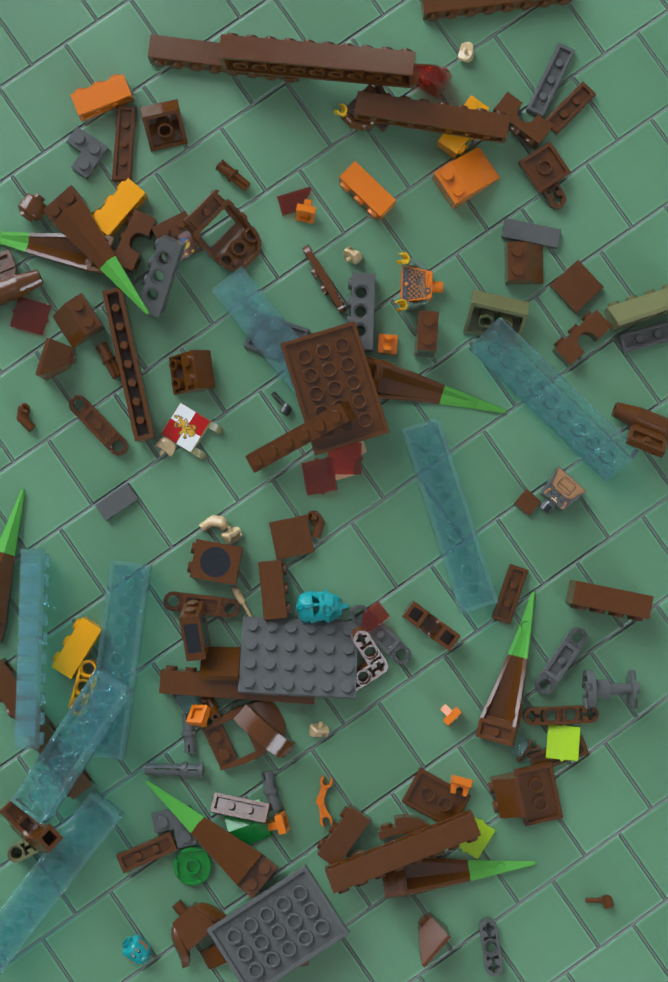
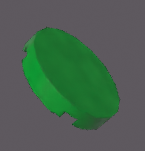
M199 846L183 848L178 852L174 860L173 869L175 876L185 885L196 886L202 884L212 871L210 855Z

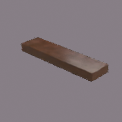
M117 105L112 170L113 182L126 181L128 178L132 181L137 108L133 106Z

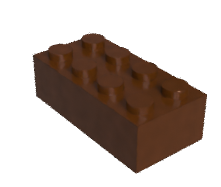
M570 580L565 603H570L571 608L585 610L586 607H590V612L604 614L605 611H608L610 616L624 618V615H627V619L643 622V618H650L654 596Z

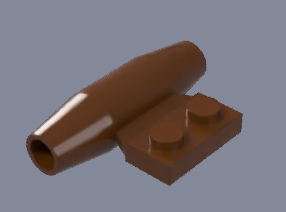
M9 249L0 253V306L21 298L44 284L38 270L16 274L17 266Z
M617 402L611 416L630 427L626 444L662 458L668 441V418L642 407Z

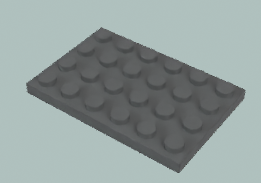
M243 616L238 694L356 699L358 648L351 639V632L358 625L350 621L304 623L300 619L279 618L264 620V617Z
M306 864L207 929V932L239 982H276L350 932Z

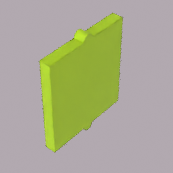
M566 724L548 725L546 758L557 759L561 762L564 760L578 762L580 727L566 726Z
M474 816L481 836L474 842L467 843L466 841L459 844V848L462 849L463 853L467 852L478 859L496 830L485 824L483 819L479 820Z

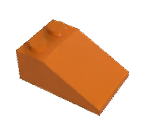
M480 147L434 172L432 179L454 210L499 180L500 176Z

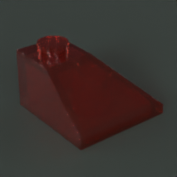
M416 64L414 84L439 100L451 82L452 74L443 66Z

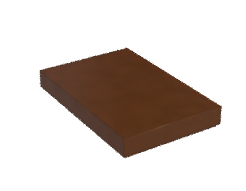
M551 761L513 769V773L518 778L526 817H523L525 826L563 818Z
M419 767L401 802L440 822L462 813L471 795L462 796V790L459 788L456 789L455 794L450 793V783Z

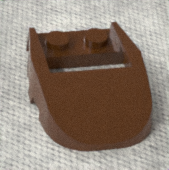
M212 190L182 221L196 244L218 265L230 271H241L258 256L261 250L260 236L256 229L250 225L247 220L248 217L244 212L239 211L229 199H223L218 194L219 190ZM224 209L235 223L210 248L199 236V233Z
M253 700L240 706L237 705L222 714L218 720L202 728L220 766V770L249 763L269 752L249 735L256 751L238 759L222 724L235 718L245 705L255 709L268 723L286 735V723L275 703L272 701Z

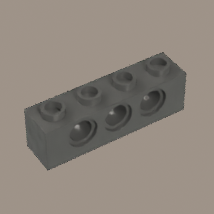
M167 235L161 236L160 239L157 238L154 244L156 252L154 257L150 258L148 264L150 268L149 274H146L143 279V293L140 292L139 294L149 314L156 317L164 314L186 246L185 242ZM163 253L169 255V262H165L162 259ZM157 271H161L163 273V280H159L157 278ZM151 289H155L157 291V298H154L151 295Z
M352 273V278H348V290H352V293L347 301V309H351V316H347V323L355 321L357 328L361 327L365 330V334L360 336L364 352L372 353L375 274ZM364 290L367 295L364 298H359L356 296V292ZM363 309L366 314L363 317H358L355 311Z

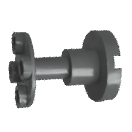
M594 670L583 671L582 688H584V694H582L584 708L594 709L596 699H609L610 695H626L628 707L630 709H637L638 701L636 694L640 693V684L635 682L636 671L628 670L626 683H610L609 679H596Z

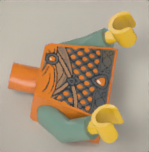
M398 253L402 260H397L396 263L398 265L404 264L405 266H402L400 300L394 302L400 305L396 312H415L425 307L431 301L432 292L443 293V282L432 281L433 272L429 271L428 267L418 260L409 257L408 253Z

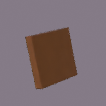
M551 142L546 143L518 162V165L538 195L571 174V171Z
M579 260L550 285L553 291L574 313L578 312L604 288Z
M307 515L269 522L277 560L314 552Z
M210 647L207 658L201 660L199 680L239 681L241 647Z

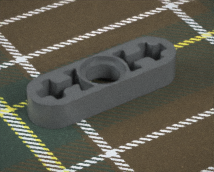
M485 917L479 922L484 967L490 976H498L503 970L498 929L494 919ZM486 923H490L493 926L490 928L491 936L489 937L486 929L483 928L486 926ZM488 942L496 944L494 951L489 952L485 949ZM490 957H494L495 964L499 965L495 967L494 971L491 967H488L492 964Z

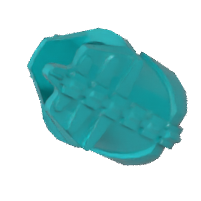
M327 589L321 592H304L298 597V603L296 604L299 619L304 623H317V621L329 623L341 617L342 610L349 608L348 604L341 602L340 596L327 592Z

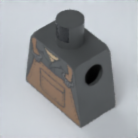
M557 467L540 492V495L546 500L539 508L547 515L554 507L559 511H563L582 496L586 490L560 467Z

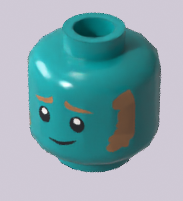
M140 935L128 936L122 943V955L132 964H144L149 959L151 945Z

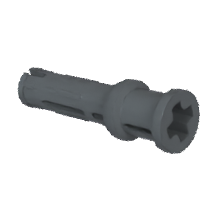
M187 761L182 762V764L145 762L144 773L145 775L181 776L183 779L196 777L203 780L204 762H200V764H192ZM157 768H165V769H172V770H156V769H157Z

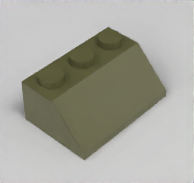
M473 290L463 333L518 346L528 317L529 302Z

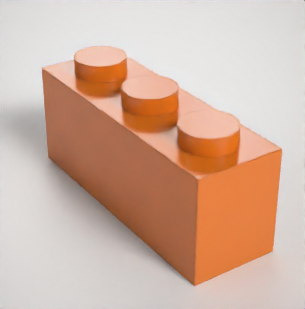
M124 74L113 75L109 80L104 82L97 81L91 87L79 88L70 94L81 121L117 108V105L123 106L134 101Z
M356 161L339 176V186L346 193L349 191L354 196L353 200L358 205H363L368 209L366 212L373 219L377 218L380 221L395 206L396 199Z

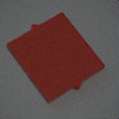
M23 297L18 298L16 307L12 310L14 314L10 327L43 336L46 323L49 322L48 316L51 305Z
M355 443L329 451L326 460H328V474L361 475V463L363 460L362 443Z
M332 457L315 458L313 461L301 463L307 496L319 493L324 495L325 492L338 490Z

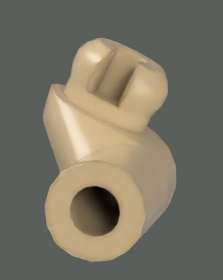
M212 515L199 524L204 532L212 526L225 530L229 525L225 517Z

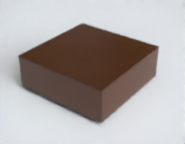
M525 489L514 504L529 516L541 501L528 489Z

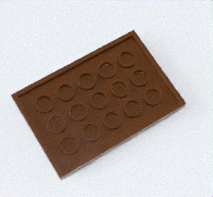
M355 321L280 343L304 423L347 400L357 417L312 441L311 445L315 456L389 433Z

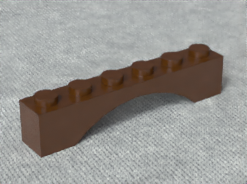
M348 400L341 402L245 457L253 472L256 473L357 417Z

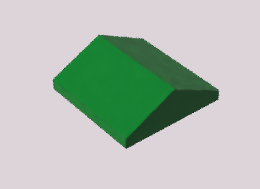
M224 815L228 832L246 844L272 836L267 824Z

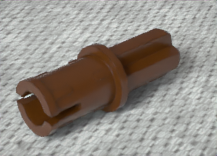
M224 160L217 164L215 169L222 173L228 182H233L242 191H246L250 187V182L238 173L239 170L232 168Z
M102 342L98 344L95 348L102 359V364L106 365L113 379L121 377L119 367L115 361L116 356H113L107 343Z

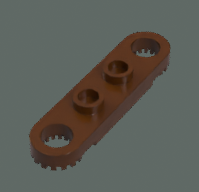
M310 245L303 247V253L312 267L310 271L315 280L319 278L322 283L320 288L325 296L329 295L334 306L341 314L347 310L344 303L341 302L342 299L316 258V255L312 253L313 250Z
M76 395L70 399V410L112 454L122 456L128 451L129 446L126 439L85 397ZM82 400L84 402L83 409L76 410L74 408L75 401ZM116 441H122L124 448L119 452L113 448Z
M172 591L167 593L163 599L164 606L171 611L181 612L184 603L190 600H198V602L204 601L206 615L233 618L240 612V604L233 598ZM173 595L179 599L175 607L168 604V598ZM230 602L236 606V611L232 614L227 613L225 610L226 604Z

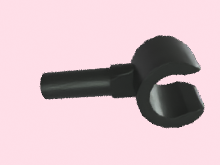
M275 391L272 392L271 395L282 405L279 411L288 416L292 411V407L287 402H284Z

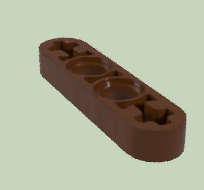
M584 705L537 706L526 708L522 716L529 725L577 724L595 722L599 717V712L596 707L590 709L594 712V715H591L589 719L588 716L579 714V708H581L580 712L582 713L588 712V709H590L584 708ZM568 709L575 711V717L572 720H568L565 717V712ZM540 710H542L543 721H540V717H534L533 721L527 718L530 711H533L534 714H540ZM549 710L556 712V718L552 721L546 718V713Z

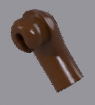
M22 403L17 409V421L28 432H31L36 425L29 419L30 406L27 403Z
M202 696L200 698L201 704L208 705L211 708V720H218L220 718L219 706L214 698Z

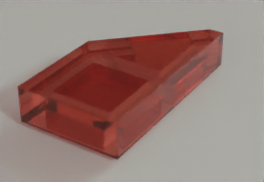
M311 187L277 196L282 216L296 212L297 204H304V200L308 198L311 192Z
M379 601L363 612L361 627H364L368 633L390 617Z

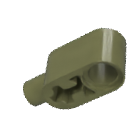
M21 839L8 849L7 857L11 862L17 863L38 853L39 850L33 846L29 848V844ZM15 847L21 849L22 856H18L14 853Z

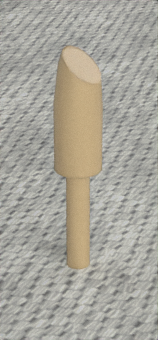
M231 587L239 604H242L247 615L253 617L245 604L246 600L239 588Z

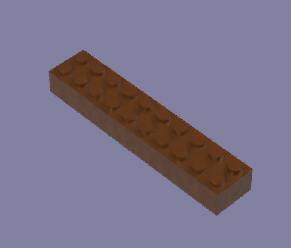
M235 33L221 34L218 58L224 71L414 89L416 52L407 48L393 50L390 47H382L380 49L373 48L370 45H362V47L354 46L350 43L335 45L329 41L315 43L313 40H304L302 42L296 41L293 38L280 40L272 36L258 38L251 34L239 36Z

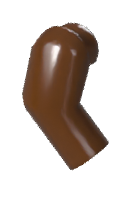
M309 511L307 518L314 526L312 536L321 539L325 521L319 512Z

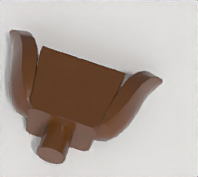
M180 899L172 906L179 916L172 923L171 938L181 960L182 969L190 965V949L209 934L207 929L227 916V914L214 905L205 902H194L188 908Z

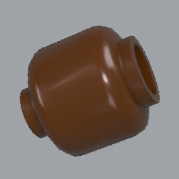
M38 193L34 195L26 194L18 205L19 214L30 222L39 221L45 213L43 211L46 207L43 203L45 199Z

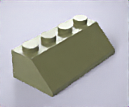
M668 284L662 286V290L656 292L655 289L644 292L643 296L637 297V295L627 297L626 301L619 303V301L609 303L608 307L604 310L606 320L612 325L610 332L668 314Z

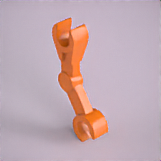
M323 775L320 778L321 788L316 798V804L320 811V824L324 827L323 818L328 817L330 823L332 824L333 822L332 816L324 803L327 789L331 787L333 780L331 777L330 783L324 784Z

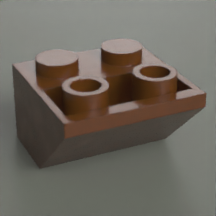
M191 350L169 357L174 395L202 392L215 388L210 350Z

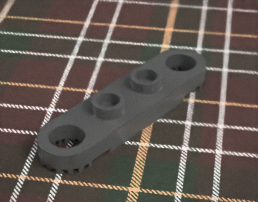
M359 604L351 609L350 617L352 621L359 627H364L373 641L396 663L405 664L410 660V649L366 606ZM357 609L365 611V617L362 620H358L354 616V612ZM399 649H404L407 652L404 660H399L396 657V652Z
M579 627L572 628L564 637L535 679L534 686L539 693L549 694L561 680L587 641V633L584 629ZM574 632L582 634V640L578 643L572 639ZM543 679H547L550 684L546 690H542L539 687V683Z

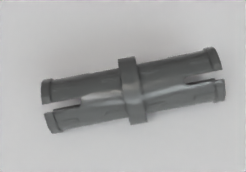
M188 713L181 714L183 723L181 735L184 736V753L197 752L195 743L197 731L194 730V726L186 722Z
M273 770L261 772L265 789L263 792L266 794L268 803L271 804L270 811L281 809L277 792L279 788L276 787Z

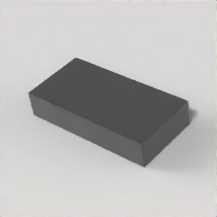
M126 483L95 506L105 521H108L137 501L138 498Z

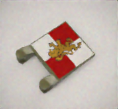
M180 402L160 434L204 461L207 458V454L198 449L197 446L208 429L218 435H221L224 429Z

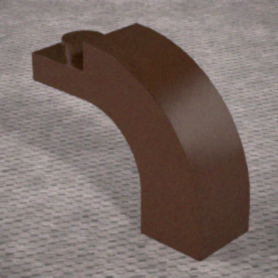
M245 705L233 719L254 740L278 758H284L288 755L296 744L290 737L274 728L255 709L248 705Z
M12 797L0 809V814L8 821L10 827L23 840L41 852L50 853L63 839L51 824H44L37 820L15 797Z
M398 814L394 815V824L391 822L381 824V828L377 830L379 838L382 840L398 834H409L431 824L415 815Z

